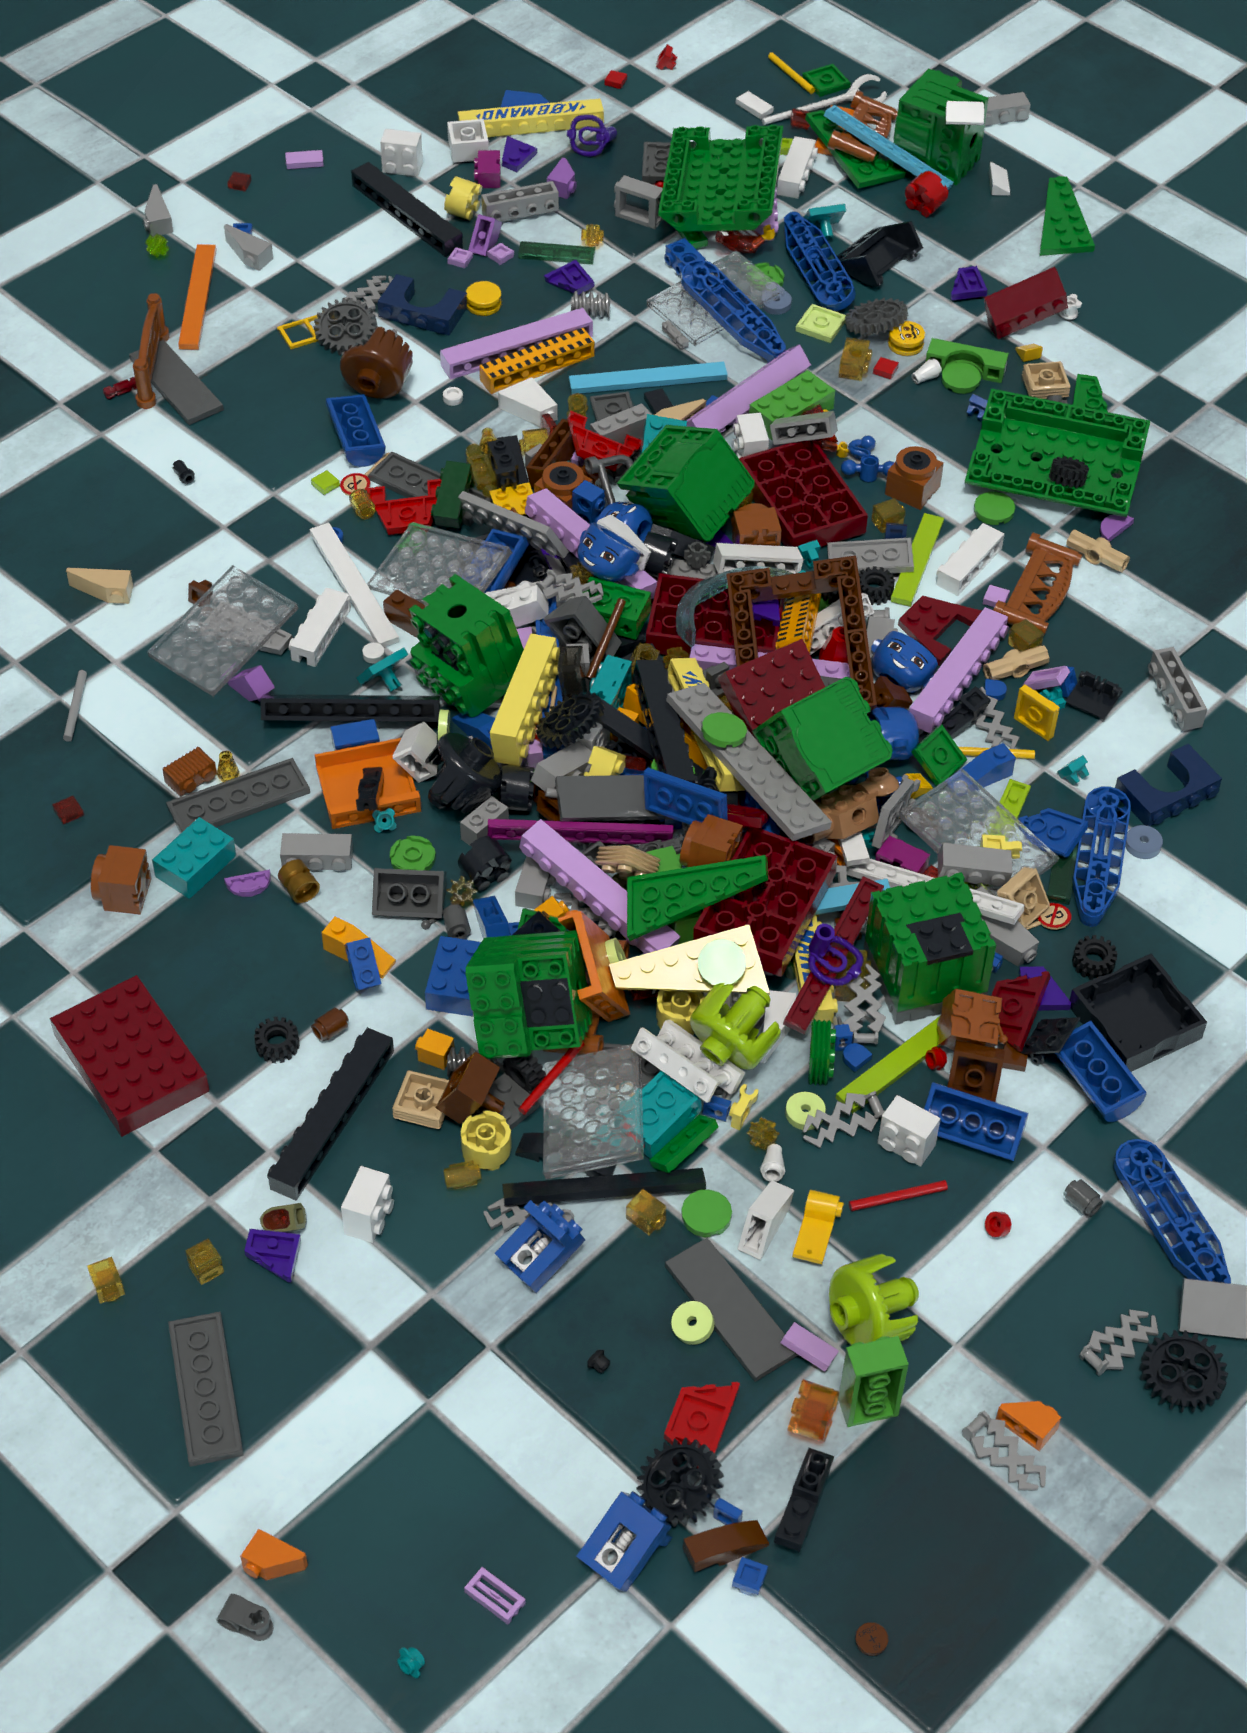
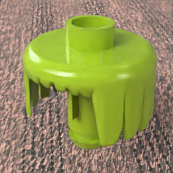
M716 984L690 1017V1025L693 1032L703 1042L700 1050L709 1060L719 1066H723L729 1060L740 1069H754L781 1035L779 1024L776 1021L758 1037L759 1030L754 1027L764 1015V1007L770 1006L771 998L761 988L751 986L747 988V994H742L730 1008L725 1001L734 989V985Z
M877 1254L843 1265L831 1277L829 1284L831 1318L850 1345L857 1342H873L884 1336L890 1338L899 1336L900 1341L908 1339L916 1329L918 1315L889 1320V1314L904 1310L916 1303L919 1298L916 1283L910 1278L900 1277L899 1279L875 1285L877 1280L873 1279L872 1273L895 1263L896 1260L891 1256Z

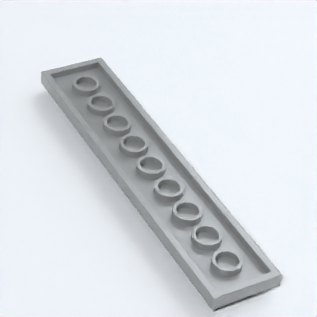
M705 683L667 694L666 701L792 841L830 829L832 821L748 730L744 742L737 747L727 745L726 748L712 745L705 740L703 732H701V726L706 716L717 712L734 715Z

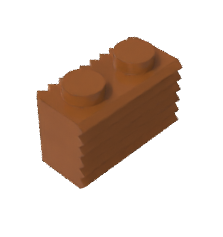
M200 747L189 751L185 756L182 755L181 758L171 762L170 765L162 769L165 783L179 797L185 793L193 792L198 785L211 781L217 774L215 762Z

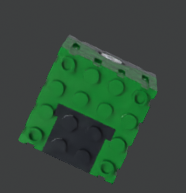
M962 872L950 877L933 878L927 882L924 880L910 883L905 887L901 885L888 888L882 892H871L864 953L869 960V965L880 974L877 981L882 984L880 990L885 997L884 1000L889 1011L893 1015L895 1025L908 1020L913 1021L926 1018V1016L941 1014L943 999L955 989L987 995L996 943L994 939L990 938L989 928L985 920L982 921L980 909L977 903L973 902V895L968 884L964 883L965 878Z

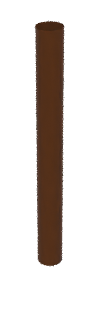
M618 598L586 674L588 680H592L593 677L595 678L626 603L621 598Z

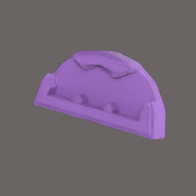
M1118 515L1106 517L1101 522V537L1110 542L1130 527L1134 522V518L1128 515L1127 517Z
M269 869L224 878L227 889L234 895L252 897L267 889L271 882V873Z

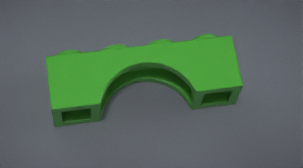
M932 338L927 350L926 361L936 359L942 371L952 363H968L979 370L982 380L1002 383L1009 353Z

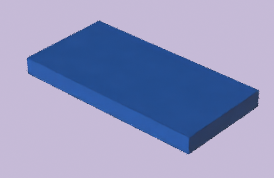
M651 768L643 771L645 809L689 825L694 820L703 822L708 814L728 820L727 794Z

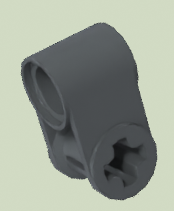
M237 1594L229 1595L216 1619L222 1627L256 1641L268 1639L274 1630L270 1614L266 1608L252 1603Z

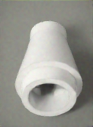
M929 359L916 372L912 373L911 377L916 384L938 377L942 372V368L936 359Z
M771 1144L767 1147V1152L760 1168L763 1178L767 1181H779L785 1174L782 1148L777 1144Z

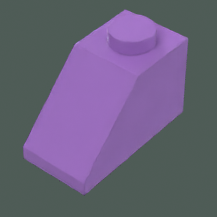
M562 158L547 177V182L553 181L559 192V197L568 199L571 193L575 192L577 183L575 182L574 171L566 158Z
M478 214L468 251L487 256V251L492 249L498 240L502 222Z
M261 665L243 670L227 681L231 688L248 701L258 699L260 702L264 694H270L269 691L275 688Z

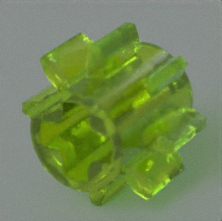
M158 233L154 237L149 235L145 241V244L148 245L146 250L155 257H159L160 254L165 256L169 250V246L166 245L168 240Z

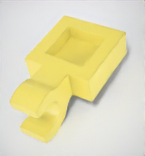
M982 834L981 847L1011 850L1012 859L1020 858L1022 842L1005 841V836Z
M746 1084L740 1087V1100L738 1103H733L729 1112V1116L732 1117L731 1127L737 1130L742 1128L750 1113L752 1104L758 1099L759 1090L755 1089L753 1094H746Z

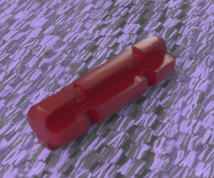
M135 376L131 377L129 381L126 379L113 384V387L107 386L103 388L104 396L110 399L115 397V394L118 396L131 391L132 388L136 389Z

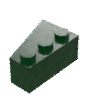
M446 460L445 468H442L440 472V480L442 481L441 485L436 488L435 496L437 501L436 504L432 505L431 516L434 517L436 525L460 529L466 510L462 507L463 503L458 497L462 491L468 493L470 488H474L475 480L471 464Z

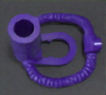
M584 114L572 120L571 129L567 130V137H569L570 145L575 153L586 157H594L603 151L608 142L617 137V131L613 126L604 127V122L599 117ZM593 120L601 127L585 126L578 133L581 143L585 145H599L595 151H584L577 147L575 143V128L579 121ZM585 130L595 131L596 141H585L582 137Z
M820 924L817 926L808 946L810 952L808 955L810 971L820 981L833 986H843L852 979H857L862 972L861 966L864 961L861 952L842 937L834 936L835 931L831 925ZM831 942H837L845 946L856 957V963L852 965L847 975L840 979H831V977L822 975L815 964V961H818L828 971L833 973L842 972L846 968V956L831 947ZM827 952H830L832 956L836 955L841 959L842 965L840 967H833L823 957Z

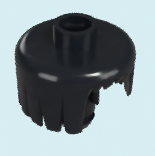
M450 732L441 736L438 744L425 760V763L432 761V764L436 766L444 761L441 770L435 775L438 779L432 788L429 789V801L439 809L450 807V803H453L451 808L454 810L464 806L461 812H469L470 814L489 799L502 784V772L493 758L494 753L492 749L478 738L470 739L459 733Z

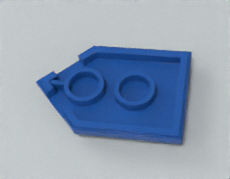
M506 90L500 108L551 102L539 93Z
M1050 808L1041 810V813L1030 817L1026 815L1018 818L1026 844L1063 857H1069L1086 832L1089 824L1086 820Z

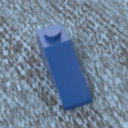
M481 712L476 717H469L466 714L462 715L459 713L452 718V721L464 733L482 740L492 749L489 732L494 723V717Z
M1004 743L982 752L948 778L944 785L956 799H959L1012 776L1016 757Z
M495 896L472 900L483 938L510 936L508 921Z

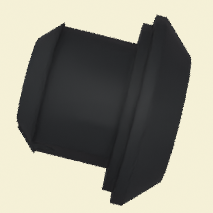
M597 1350L587 1361V1367H593L599 1373H603L610 1365V1360L604 1356L605 1350Z

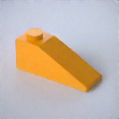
M336 916L321 932L323 949L348 961L344 945L349 942L369 938L357 927ZM371 940L379 975L383 979L396 963V959Z

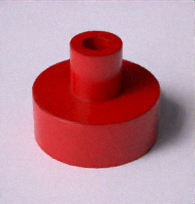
M994 1211L986 1217L985 1228L990 1236L1005 1237L1011 1230L1012 1223L1007 1213Z

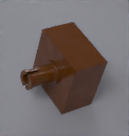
M956 1040L948 1087L996 1102L1005 1050Z
M475 1051L453 1071L436 1109L459 1124L481 1106L499 1114L505 1102L488 1092L500 1067Z

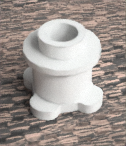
M1075 294L1067 296L1068 309L1059 312L1060 316L1066 320L1076 318L1078 316L1077 308L1082 306V302L1077 299Z

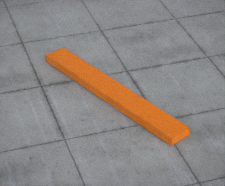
M197 244L178 343L179 349L199 350L216 255V245Z

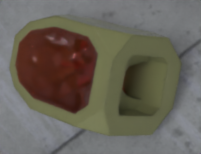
M301 1203L271 1207L261 1215L260 1224L267 1231L285 1232L303 1229L306 1225L305 1208Z

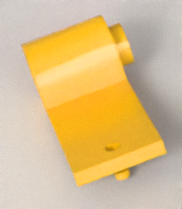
M810 1189L804 1218L792 1257L823 1264L835 1218L841 1217L844 1202H839L840 1196Z

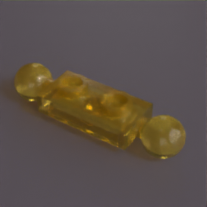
M470 444L466 448L467 463L471 464L477 490H482L485 498H491L489 491L497 489L494 471L487 454H482L480 446Z

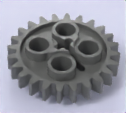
M343 298L340 303L335 299L334 305L328 302V308L322 307V313H317L318 319H314V331L319 345H323L325 350L330 348L332 354L338 350L339 355L343 351H347L351 345H365L375 328L378 327L372 308H368L367 303L361 305L360 300L353 303V298H350L349 302H346L345 298Z
M883 298L882 300L875 299L873 302L868 300L866 304L860 303L861 306H854V309H850L845 317L846 326L850 332L854 331V334L860 333L861 335L868 333V335L872 333L878 335L881 331L886 333V330H893V327H900L899 324H904V320H907L908 310L906 304L903 301L899 302V299L893 301L892 298L888 300Z

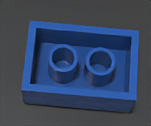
M440 936L425 990L426 1010L473 1017L474 1013L471 1010L465 971L468 962L481 942Z

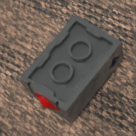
M644 142L643 182L663 188L671 143Z

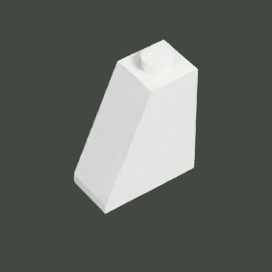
M533 378L498 391V407L508 413L540 427L558 420L556 402Z
M422 722L405 730L393 754V759L417 782L424 781L437 774V766L432 764V761L425 763L426 758L437 745V734L425 722Z
M773 1180L770 1181L748 1210L737 1250L757 1259H762L789 1211L794 1194L793 1189Z

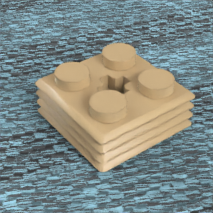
M1061 361L1024 365L1022 376L1029 396L1047 399L1048 396L1053 395L1069 396L1071 386Z
M630 845L598 847L599 851L597 852L598 856H596L597 860L595 863L602 866V871L619 873L618 877L627 880V877L655 873L659 870L657 868L660 866L658 862L661 860Z
M1024 867L997 891L998 897L1024 904V912L1018 921L1025 928L1050 907L1036 868Z
M410 1070L407 1071L392 1108L393 1117L440 1129L445 1114L437 1110L436 1106L449 1080Z

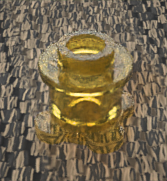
M580 393L570 395L568 397L569 411L567 412V417L570 411L586 417V411L588 410L586 396Z

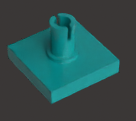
M838 204L809 208L803 218L815 226H820L825 238L831 239L834 237L831 224L840 222L847 211L846 205Z
M403 647L368 667L357 677L358 682L362 685L376 676H381L389 692L394 691V689L399 688L402 684L392 668L408 656V652Z

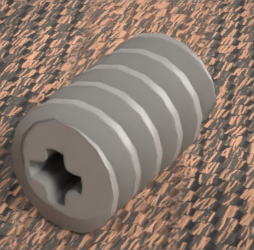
M577 291L574 292L571 299V311L584 308L588 315L591 311L593 317L596 316L597 312H599L600 317H603L605 312H607L610 318L611 299L608 293H605L604 298H602L600 292H598L596 298H594L592 292H590L588 297H586L584 291L580 297Z

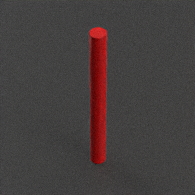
M583 1041L581 1047L569 1048L520 1105L518 1110L522 1114L526 1115L585 1046Z
M946 1180L849 1201L850 1211L860 1210L948 1190Z

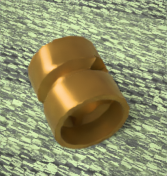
M291 860L283 865L278 872V879L287 888L288 893L296 903L310 901L319 892L320 884L302 860Z

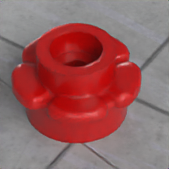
M937 1046L928 1050L925 1055L927 1066L930 1069L937 1070L944 1068L947 1062L945 1051Z

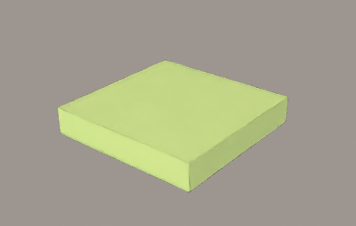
M811 304L796 325V332L831 343L845 324L846 315Z

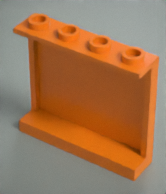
M401 738L315 754L316 771L332 829L375 821L372 817L375 810L365 809V811H357L356 799L359 796L358 786L360 779L363 778V768H383L384 780L376 810L386 811L388 808H391L395 812L393 817L421 812L419 791H416L412 776L393 759V754Z
M572 910L565 913V916L558 918V921L569 931L577 930L591 986L577 990L579 999L607 1022L630 1015L624 990L616 989L610 970V962L605 948V941L610 940L609 935L581 910Z

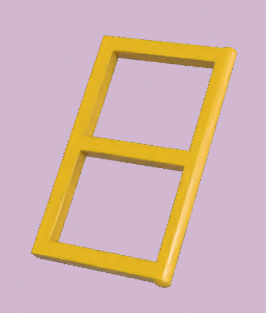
M314 315L278 326L277 330H279L290 349L308 345L318 341L315 331L309 323L314 321V319H318V317ZM305 324L312 337L292 343L284 329Z

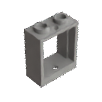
M624 175L614 187V192L616 193L614 201L615 216L656 229L663 220L658 214L663 188ZM627 193L649 200V212L627 205Z

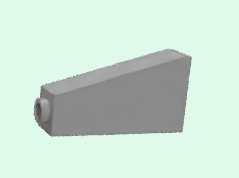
M983 886L976 889L977 891L990 894ZM982 915L981 919L982 921L985 920L991 933L990 938L994 939L996 943V953L1002 955L1004 959L1016 966H1020L1024 962L1029 963L1036 957L1039 941L1018 920L1013 925Z

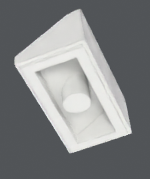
M947 101L945 110L946 124L983 125L984 103Z
M990 162L988 174L991 195H1010L1007 170Z

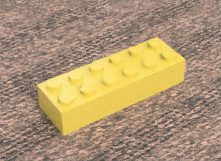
M530 634L489 732L494 760L498 763L521 766L523 758L528 756L529 743L535 738V727L537 724H540L539 719L542 718L543 708L548 706L549 693L554 691L556 676L560 675L562 670V663L559 662L560 648L557 647L556 638Z

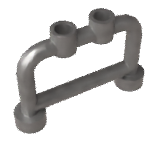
M616 455L599 460L593 456L585 459L584 464L587 473H598L608 505L616 501L605 466L623 463L629 469L634 462L628 456Z

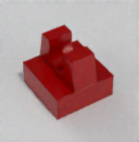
M667 44L658 55L656 67L661 70L664 67L673 70L676 66L677 56L672 53L673 47Z

